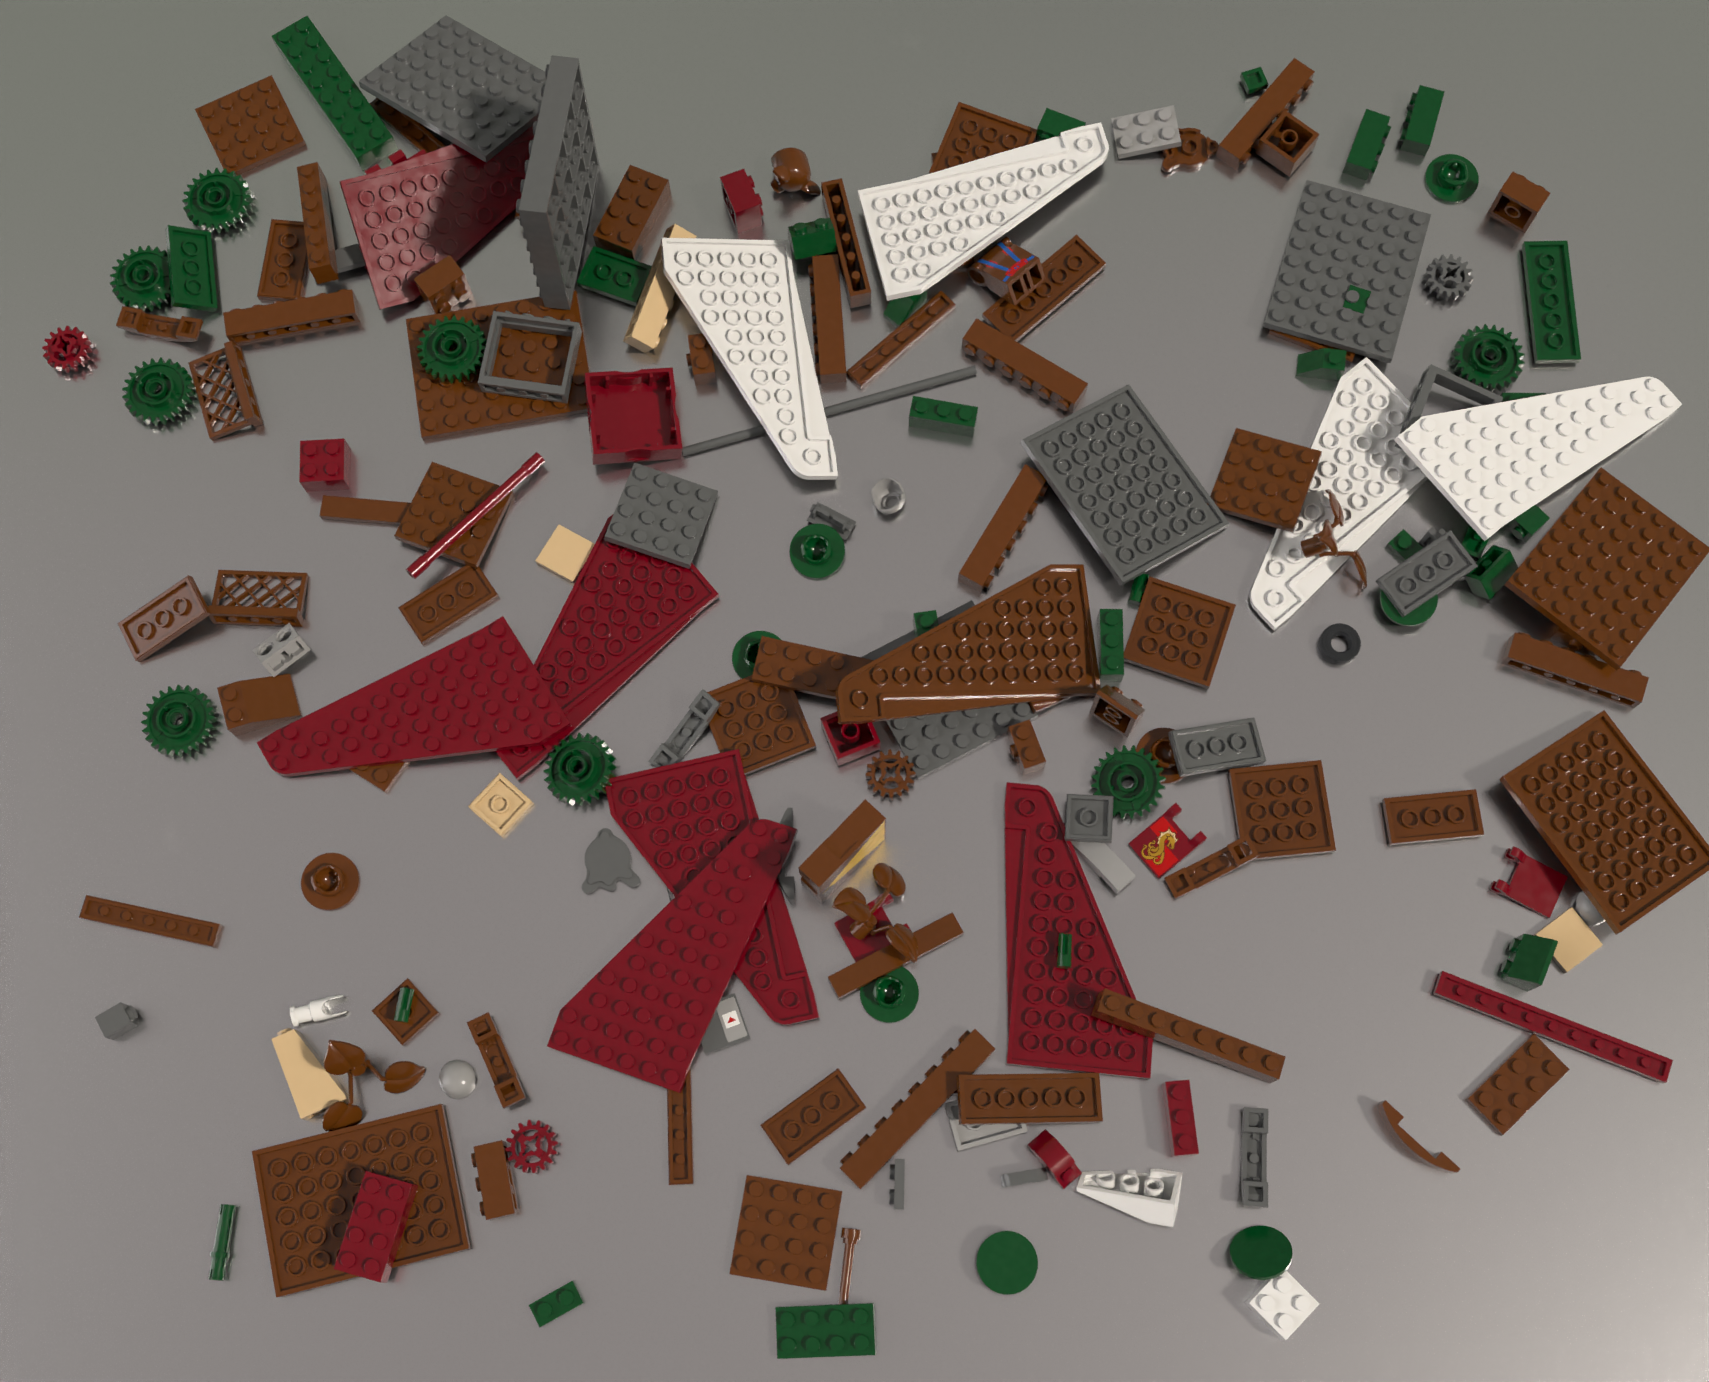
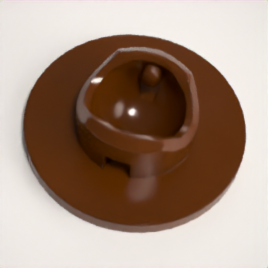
M1156 728L1147 732L1140 739L1136 747V752L1144 748L1145 756L1152 753L1151 761L1159 760L1156 768L1164 769L1159 776L1166 778L1160 784H1171L1183 778L1179 777L1168 733L1174 730L1171 728Z
M325 853L317 856L306 866L301 878V889L306 900L314 907L326 911L337 910L349 904L357 894L360 885V876L356 865L348 857L339 853Z

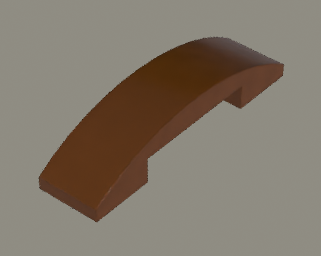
M122 306L116 326L123 330L151 338L176 342L197 341L203 320L185 316L177 319L146 314L142 309Z
M1246 835L1228 844L1227 847L1172 873L1164 879L1173 896L1177 899L1258 857L1259 854L1249 836Z
M487 1012L467 1022L475 1044L478 1045L493 1080L495 1091L503 1109L525 1099L526 1097L515 1067L490 1013Z
M1386 1100L1379 1102L1377 1108L1385 1127L1408 1154L1435 1170L1450 1174L1459 1172L1460 1168L1443 1152L1435 1153L1432 1156L1398 1124L1404 1117Z

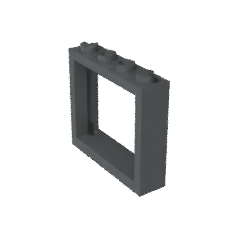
M493 311L478 379L481 391L568 403L582 335L580 324L578 322H571L570 319L556 320L550 316L541 318L534 317L528 313L519 315L513 314L510 311ZM502 327L572 337L562 386L493 377L492 373Z
M1431 364L1421 375L1399 435L1420 419L1433 382L1481 405L1500 403L1503 397ZM1396 442L1395 447L1403 450Z

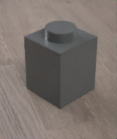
M121 1002L95 1017L104 1037L115 1040L139 1026L136 1021L138 1015L131 1005L129 1006Z

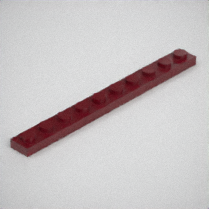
M1441 971L1433 992L1436 996L1660 1083H1667L1673 1062L1672 1059L1447 972Z

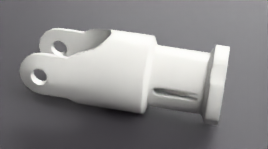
M333 995L313 1000L308 1005L300 1007L290 1006V1017L293 1026L298 1027L303 1022L311 1020L317 1022L345 1014L347 1011L330 1014L324 1009L326 1001L343 997V995Z

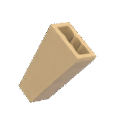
M287 1028L277 1033L278 1036L271 1039L301 1119L310 1120L325 1113L327 1108L335 1102L342 1101L348 1103L349 1094L336 1077L325 1070L324 1062L301 1032Z

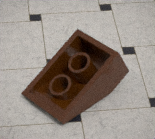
M291 674L242 680L217 688L227 730L235 737L302 716Z
M1105 685L1096 693L1090 713L1128 737L1143 716L1145 709L1142 708L1143 705L1137 700H1130L1125 697L1119 688Z

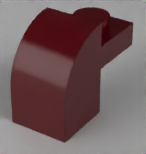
M1046 1129L1028 1144L1036 1158L1049 1170L1063 1189L1082 1174L1071 1155Z

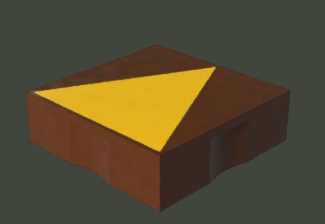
M865 799L798 867L799 874L802 876V886L823 904L886 839V818Z

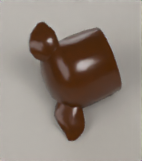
M784 148L777 151L771 157L775 177L770 184L775 192L803 190L811 195H819L821 193L819 186L810 180L811 170L805 152L797 148Z

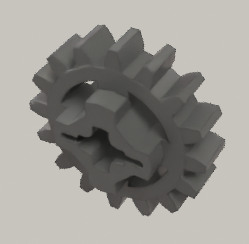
M1444 254L1441 255L1439 260L1434 258L1432 263L1428 265L1427 272L1424 275V278L1428 279L1425 286L1432 287L1429 291L1430 294L1436 292V298L1438 299L1442 295L1445 301L1449 297H1452L1454 301L1458 296L1463 297L1466 291H1469L1474 277L1470 276L1473 270L1466 269L1468 262L1462 264L1460 262L1461 257L1459 256L1455 260L1453 259V254H1450L1448 259H1446Z

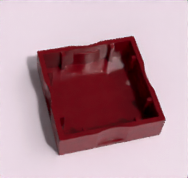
M673 367L641 369L634 372L605 371L585 373L584 388L593 465L681 459L682 440L679 418L675 408L676 391Z

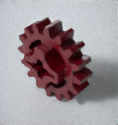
M66 326L64 331L59 327L57 328L58 333L50 332L52 338L44 340L48 345L42 347L45 351L43 357L58 372L63 369L66 373H69L70 368H73L76 372L78 371V365L84 367L83 361L91 359L87 353L93 352L90 347L92 343L88 336L77 327H74L72 330L69 326Z
M532 1120L527 1121V1126L519 1123L520 1130L512 1129L511 1133L514 1137L506 1139L507 1142L511 1143V1147L505 1148V1151L512 1152L508 1160H516L514 1167L518 1169L523 1166L522 1170L525 1173L531 1168L532 1173L535 1174L538 1171V1167L545 1171V1163L553 1164L554 1161L550 1157L558 1155V1152L553 1149L554 1146L559 1145V1142L552 1139L557 1135L556 1132L549 1133L548 1131L551 1126L548 1124L542 1128V1121L540 1120L535 1125H533ZM531 1130L538 1131L533 1136H526L524 1134ZM546 1139L548 1142L547 1152L544 1150L543 1143ZM518 1142L521 1144V1152L519 1153V1155L517 1152ZM529 1142L535 1143L536 1151H529ZM532 1157L541 1159L535 1163H527Z

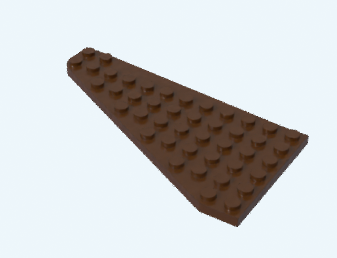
M1050 564L848 674L840 681L836 688L838 723L863 724L1074 696H1096L1098 690L1101 689L1084 564Z

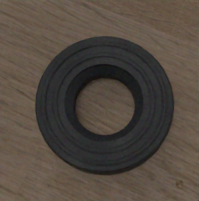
M1337 623L1327 627L1319 638L1320 653L1327 661L1333 664L1349 663L1360 651L1361 640L1357 631L1346 624ZM1336 636L1344 637L1348 642L1347 650L1344 652L1334 650L1331 646L1332 638Z

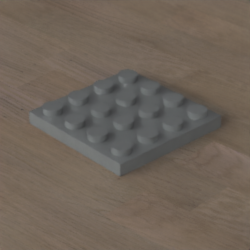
M634 463L604 540L690 569L718 491Z

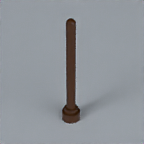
M842 1227L841 1238H843L845 1248L838 1304H848L854 1247L861 1238V1230Z

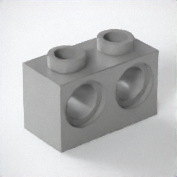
M288 623L252 651L268 672L275 677L309 652L310 648L292 625Z

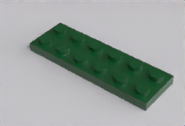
M1524 241L1522 252L1535 364L1579 363L1581 352L1568 241Z

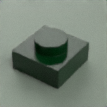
M1261 67L1241 72L1240 78L1247 95L1268 88V82Z

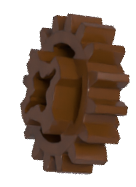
M891 749L888 750V755H884L880 751V758L873 756L872 762L874 764H867V769L871 771L866 773V778L871 779L867 782L868 787L874 786L873 794L881 792V799L885 795H889L890 800H893V795H897L900 799L902 798V791L909 793L908 785L914 786V781L910 779L916 776L915 771H910L914 764H907L909 757L906 755L901 758V751H898L896 755H892ZM886 761H895L894 763H886ZM876 769L881 774L878 781L875 778ZM903 769H905L906 772L905 781L900 776V773ZM886 772L890 774L895 772V778L892 776L886 778ZM894 786L895 788L887 789L886 787Z

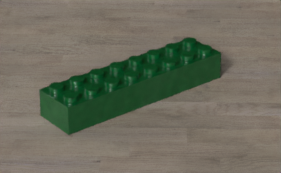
M308 16L301 18L271 36L280 54L362 171L398 151L393 136Z

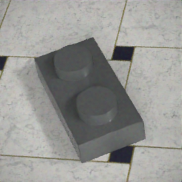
M895 1159V1164H890V1179L895 1180L894 1189L889 1191V1204H894V1210H904L905 1159Z

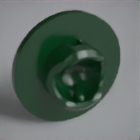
M1445 154L1435 158L1428 165L1425 172V184L1428 191L1435 198L1446 203H1460L1469 199L1476 191L1479 183V176L1475 166L1468 159L1455 154Z
M811 524L800 529L793 537L789 550L790 559L795 569L802 575L812 579L826 578L834 574L841 567L845 557V545L840 534L832 527L825 524Z
M1382 590L1380 592V604L1383 612L1390 620L1402 626H1417L1426 622L1435 612L1438 603V595L1402 617Z
M754 631L746 634L736 643L732 653V664L736 674L741 679L753 675L762 636L781 640L778 636L767 631Z
M900 967L860 988V999L865 1011L875 1020L884 1023H895L907 1018L914 1011L919 998L916 979L904 967Z
M1258 1225L1245 1228L1233 1238L1230 1245V1258L1234 1267L1240 1273L1252 1279L1269 1280L1282 1275L1292 1262L1293 1253L1290 1241L1282 1232L1272 1227Z
M1001 1231L992 1234L982 1243L977 1253L976 1267L982 1282L989 1289L999 1294L1011 1295L1023 1291L1032 1283L1038 1269V1258L1033 1245L1026 1237L1013 1231Z

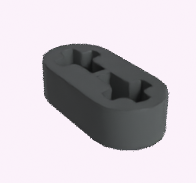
M1046 1168L1001 1175L1003 1188L1048 1180Z

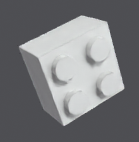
M1287 1271L1276 1278L1265 1280L1244 1302L1280 1340H1287L1319 1305Z

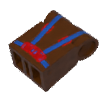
M1007 236L967 268V274L973 282L980 286H988L991 291L1014 306L1046 280L1039 257L1016 244H1012Z

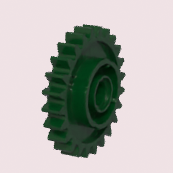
M216 168L215 172L211 173L208 169L207 175L204 176L202 173H199L200 179H192L194 185L187 184L190 191L183 193L186 199L182 200L185 205L183 209L194 226H199L203 231L207 228L212 233L216 229L217 233L220 234L221 229L224 228L226 232H229L230 226L235 229L237 228L236 222L244 223L242 217L249 216L246 210H252L250 203L253 202L249 185L246 180H243L241 175L237 176L235 171H231L228 174L227 169L224 168L220 173L218 168Z
M149 245L146 250H143L139 246L137 252L130 249V255L123 253L124 260H116L119 266L112 267L115 273L110 274L113 280L110 282V285L113 287L112 292L117 296L116 298L120 303H123L125 307H139L143 311L148 307L151 312L154 306L161 309L162 302L169 304L167 298H171L166 250L161 252L158 247L152 250Z
M453 315L452 320H448L444 316V322L436 319V326L429 324L430 331L423 330L425 337L419 338L422 345L417 346L420 352L417 356L421 360L420 364L425 368L427 374H431L433 379L439 377L442 383L448 378L450 384L453 383L455 378L461 383L462 377L469 380L470 373L477 375L475 369H481V361H483L487 342L483 331H480L478 324L474 326L472 320L466 323L464 316L457 320L456 316ZM457 347L455 351L449 352L451 348Z
M1484 324L1482 329L1475 326L1473 331L1468 329L1465 335L1462 334L1454 346L1456 349H1454L1452 355L1456 357H1454L1452 363L1458 364L1454 371H1461L1460 378L1465 377L1467 381L1484 389L1488 388L1491 392L1494 391L1495 387L1501 391L1504 386L1508 388L1512 382H1515L1523 371L1521 368L1525 362L1522 359L1525 354L1520 353L1523 346L1515 345L1518 338L1511 339L1512 332L1504 334L1503 327L1497 331L1495 325L1491 329H1488L1486 324ZM1485 356L1490 357L1492 361L1487 360Z
M160 357L157 363L153 358H151L150 364L143 361V367L135 366L136 373L129 372L128 374L131 376V379L124 380L128 387L122 388L125 392V395L122 396L126 402L124 405L132 416H135L138 421L143 420L146 425L151 421L155 426L158 425L159 421L166 425L167 419L175 422L174 416L182 417L181 411H188L186 404L193 403L189 398L195 395L191 390L195 387L191 382L192 377L187 374L188 372L184 367L181 368L178 362L173 363L171 359H168L166 363L162 357Z
M177 685L175 691L169 686L167 693L160 690V697L152 696L154 703L146 704L150 710L142 713L147 717L146 720L141 721L144 726H147L142 730L144 734L148 735L145 738L146 741L152 742L151 747L155 750L158 749V752L161 754L166 752L170 757L175 753L181 758L183 752L191 756L192 749L199 752L200 744L207 745L205 738H213L209 731L216 730L212 725L213 722L218 721L215 716H212L217 712L211 707L213 702L210 699L206 700L208 696L205 693L200 694L201 691L195 688L192 691L189 685L184 689L182 686ZM183 717L182 723L176 725V720Z
M578 733L576 739L569 735L568 742L562 739V746L555 745L556 752L549 753L552 759L551 761H545L549 768L544 770V773L548 775L544 781L550 784L547 788L553 792L552 795L557 799L559 798L563 803L567 802L573 806L576 802L579 806H582L585 800L588 804H591L592 797L599 800L598 793L606 794L604 787L612 786L609 778L615 777L611 770L617 768L612 763L616 758L611 754L613 750L607 746L608 744L596 735L592 737L587 733L584 737L581 733ZM583 766L582 770L577 773L578 769Z
M1123 745L1122 751L1119 752L1115 747L1113 755L1106 752V760L1099 758L1102 764L1101 767L1094 766L1098 774L1091 775V778L1097 781L1091 785L1092 788L1097 789L1093 795L1114 796L1113 817L1120 813L1121 819L1124 820L1126 815L1129 814L1130 818L1134 820L1135 814L1138 813L1142 818L1144 810L1151 813V805L1159 806L1155 801L1156 798L1163 799L1159 791L1166 790V787L1160 783L1165 781L1166 778L1159 776V774L1164 769L1156 768L1159 760L1151 761L1153 754L1149 753L1145 756L1144 748L1136 752V747L1133 745L1131 750L1128 751L1126 746ZM1126 777L1134 778L1135 782L1131 788H1124L1122 785Z

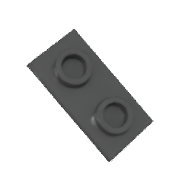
M819 502L816 505H812L810 509L811 514L807 519L812 524H825L832 527L845 541L856 524V521Z

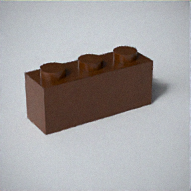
M503 1140L474 1146V1153H471L473 1167H477L479 1176L475 1178L476 1188L478 1192H481L483 1200L479 1203L482 1216L486 1217V1220L490 1221L519 1214L510 1161L508 1160L509 1155L505 1151L507 1143Z

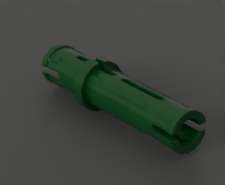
M220 1204L213 1252H210V1257L212 1258L208 1280L224 1281L227 1258H230L228 1251L236 1205Z

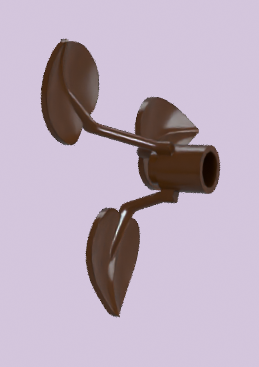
M1327 489L1325 492L1329 494L1330 506L1335 516L1334 522L1330 524L1328 519L1325 520L1321 532L1314 534L1312 538L1301 541L1303 554L1306 558L1318 554L1320 557L1350 556L1354 560L1358 573L1363 580L1362 589H1366L1367 572L1357 550L1354 552L1338 551L1333 528L1339 524L1341 527L1344 526V516L1341 505L1334 493Z
M878 863L873 868V877L886 890L870 910V907L866 905L864 895L852 887L843 889L836 896L832 908L841 910L856 920L850 925V932L855 938L862 940L869 933L874 936L878 932L887 930L886 937L892 946L915 963L918 959V942L910 929L899 923L893 927L885 925L876 928L877 919L873 915L874 911L890 892L900 897L906 889L904 879L897 870L886 863Z
M329 1040L323 1063L324 1068L333 1075L348 1074L349 1100L347 1104L338 1101L327 1108L322 1119L323 1129L330 1132L354 1126L360 1122L362 1110L359 1106L352 1105L353 1075L360 1076L365 1072L366 1068H369L380 1081H385V1091L402 1093L414 1087L421 1080L425 1067L410 1061H399L390 1065L385 1071V1076H382L372 1066L370 1060H365L366 1056L363 1049L347 1042Z

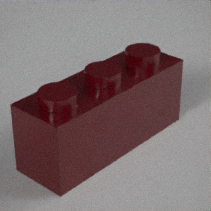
M1190 1081L1164 1082L1161 1085L1171 1157L1197 1155L1199 1150Z

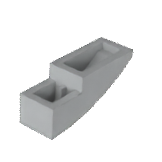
M1071 841L1079 855L1099 878H1103L1116 894L1136 877L1105 843Z

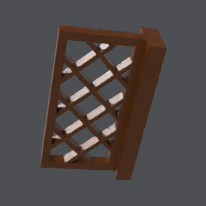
M232 340L224 343L225 348L188 362L208 435L212 441L249 425L257 427L263 424L242 348ZM226 355L227 360L223 368L217 366L216 363L219 357ZM206 364L208 367L204 375L198 374L196 367ZM213 368L221 371L216 381L209 379ZM226 373L232 376L228 387L221 384ZM207 381L214 384L208 395L203 393V387ZM219 387L226 389L221 400L214 398ZM231 392L237 394L238 397L234 405L226 403ZM212 400L219 403L214 414L208 410ZM224 406L232 408L227 419L219 416ZM236 412H241L244 420L233 423L232 420ZM217 419L225 422L221 430L214 432L213 427Z
M218 570L212 605H208L211 613L209 618L213 624L285 626L290 623L292 627H302V611L309 576L307 573ZM224 577H234L236 580L227 588L223 585ZM249 578H256L259 582L249 589L243 584ZM271 579H278L280 583L270 590L266 583ZM293 580H301V585L294 590L287 585ZM241 585L245 592L234 598L230 592ZM263 586L268 592L257 599L252 593ZM285 587L290 593L279 600L275 593ZM226 595L232 599L226 606L219 605V600ZM250 595L254 602L249 606H242L239 602ZM271 596L277 601L271 607H264L261 604ZM295 597L297 607L287 608L284 604Z

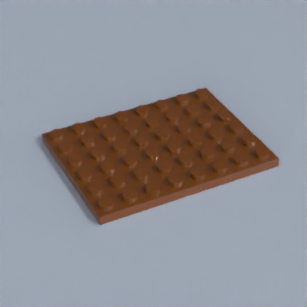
M576 290L573 294L570 310L544 307L542 298L533 297L406 319L420 431L423 441L587 413L584 376L590 370ZM493 311H510L513 314L519 315L528 313L534 317L541 318L550 316L556 320L570 319L571 322H578L582 330L568 403L482 392L478 385L480 368L475 369L477 375L469 374V380L462 377V381L459 383L455 378L453 383L450 384L447 378L442 383L439 377L433 379L432 375L427 374L425 368L421 366V360L417 356L420 353L417 346L422 345L419 338L425 337L423 330L430 331L429 324L437 325L436 319L444 322V316L448 320H452L453 315H455L457 320L464 316L466 323L472 320L474 326L478 324L480 331L484 332L485 339L487 340ZM502 327L492 376L562 386L572 337ZM457 347L451 348L449 352L455 351Z
M1601 467L1504 585L1615 670H1618L1709 553V547Z
M1605 710L1499 779L1616 935L1709 871V845Z
M443 1104L252 1151L276 1298L359 1277L335 1270L334 1266L365 1171L418 1185L392 1269L471 1249Z

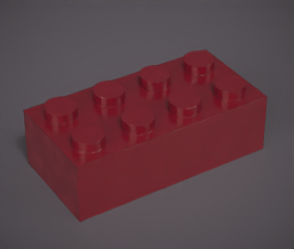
M365 1171L334 1266L335 1270L380 1283L388 1282L418 1185Z

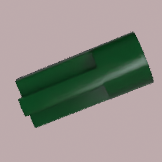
M1143 573L1134 579L1128 600L1130 604L1140 605L1149 574Z
M1059 933L1057 968H1071L1072 934Z
M400 988L394 1021L408 1023L414 989Z

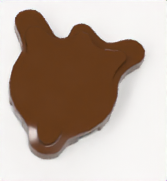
M1178 128L1181 146L1160 150L1165 156L1161 169L1164 172H1170L1175 168H1198L1205 164L1211 156L1216 155L1219 144L1208 136L1206 138L1200 133L1201 130Z

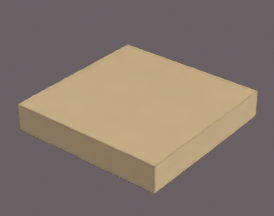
M558 525L535 561L540 566L575 584L595 544Z
M499 773L468 807L503 838L534 803Z
M1573 907L1566 910L1534 935L1558 941L1552 959L1564 973L1570 971L1603 945Z

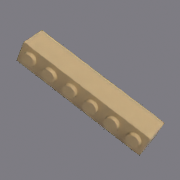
M677 224L667 228L663 238L697 237ZM661 244L623 339V342L644 353L658 346L660 342L658 336L667 323L666 315L672 309L675 302L673 297L676 291L663 272Z

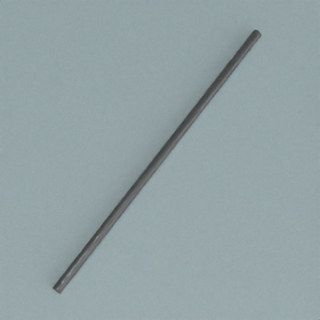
M975 365L824 407L825 416L977 374ZM760 425L682 447L683 456L767 432Z

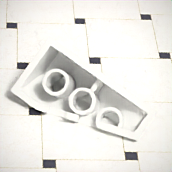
M1134 1169L1127 1170V1174H1114L1111 1170L1084 1171L1080 1176L1077 1191L1145 1222L1173 1227L1178 1210L1182 1173L1164 1169H1150V1173H1136Z

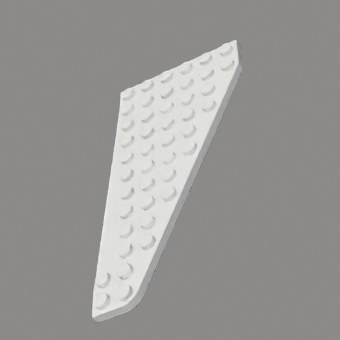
M1101 122L1060 132V136L910 180L858 190V198L887 301L922 294L1102 165L1107 159L1109 145Z
M662 238L661 251L665 276L791 471L796 476L805 480H836L838 477L836 455L832 437L828 430L794 278L790 240Z
M1367 357L1340 378L1311 446V449L1322 451V456L1294 532H1289L1279 528L1276 529L1250 591L1252 608L1273 631L1287 621L1350 558V556L1320 557L1319 554L1306 558L1303 554L1301 541L1312 538L1314 534L1321 532L1325 520L1328 519L1330 524L1334 522L1335 516L1330 506L1329 494L1325 490L1330 489L1334 493L1343 511L1344 526L1341 527L1339 524L1333 528L1338 551L1354 552L1428 479L1405 451L1395 447L1396 441L1394 439L1399 436L1411 402Z
M1641 377L1422 416L1394 440L1477 534L1486 541L1501 527L1666 419L1682 403L1657 378Z

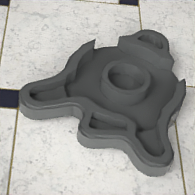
M601 829L585 852L587 875L582 884V891L586 894H592L598 888H604L612 892L616 889V882L619 880L631 888L638 887L641 880L631 868L629 848L621 839L614 836L610 829Z

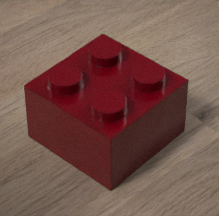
M741 169L720 177L723 200L737 233L739 234L762 226L761 217L764 214L761 206L763 204L759 193L755 194L753 188H755L751 175L747 176L745 169Z
M344 438L300 441L299 482L306 492L350 489L351 448Z
M837 712L820 718L821 727L838 766L881 749V742L872 722L839 724Z

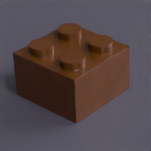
M1285 110L1261 137L1255 153L1290 177L1315 148L1320 134Z
M1512 172L1500 189L1488 212L1526 233L1549 197L1550 192L1545 190L1544 187L1527 180L1523 175Z
M450 255L414 278L423 300L434 314L449 312L453 306L459 302H464L473 294L465 274Z

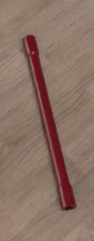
M537 452L522 464L520 469L424 555L415 560L406 569L407 573L413 579L422 574L446 549L527 476L534 473L544 464L545 460Z

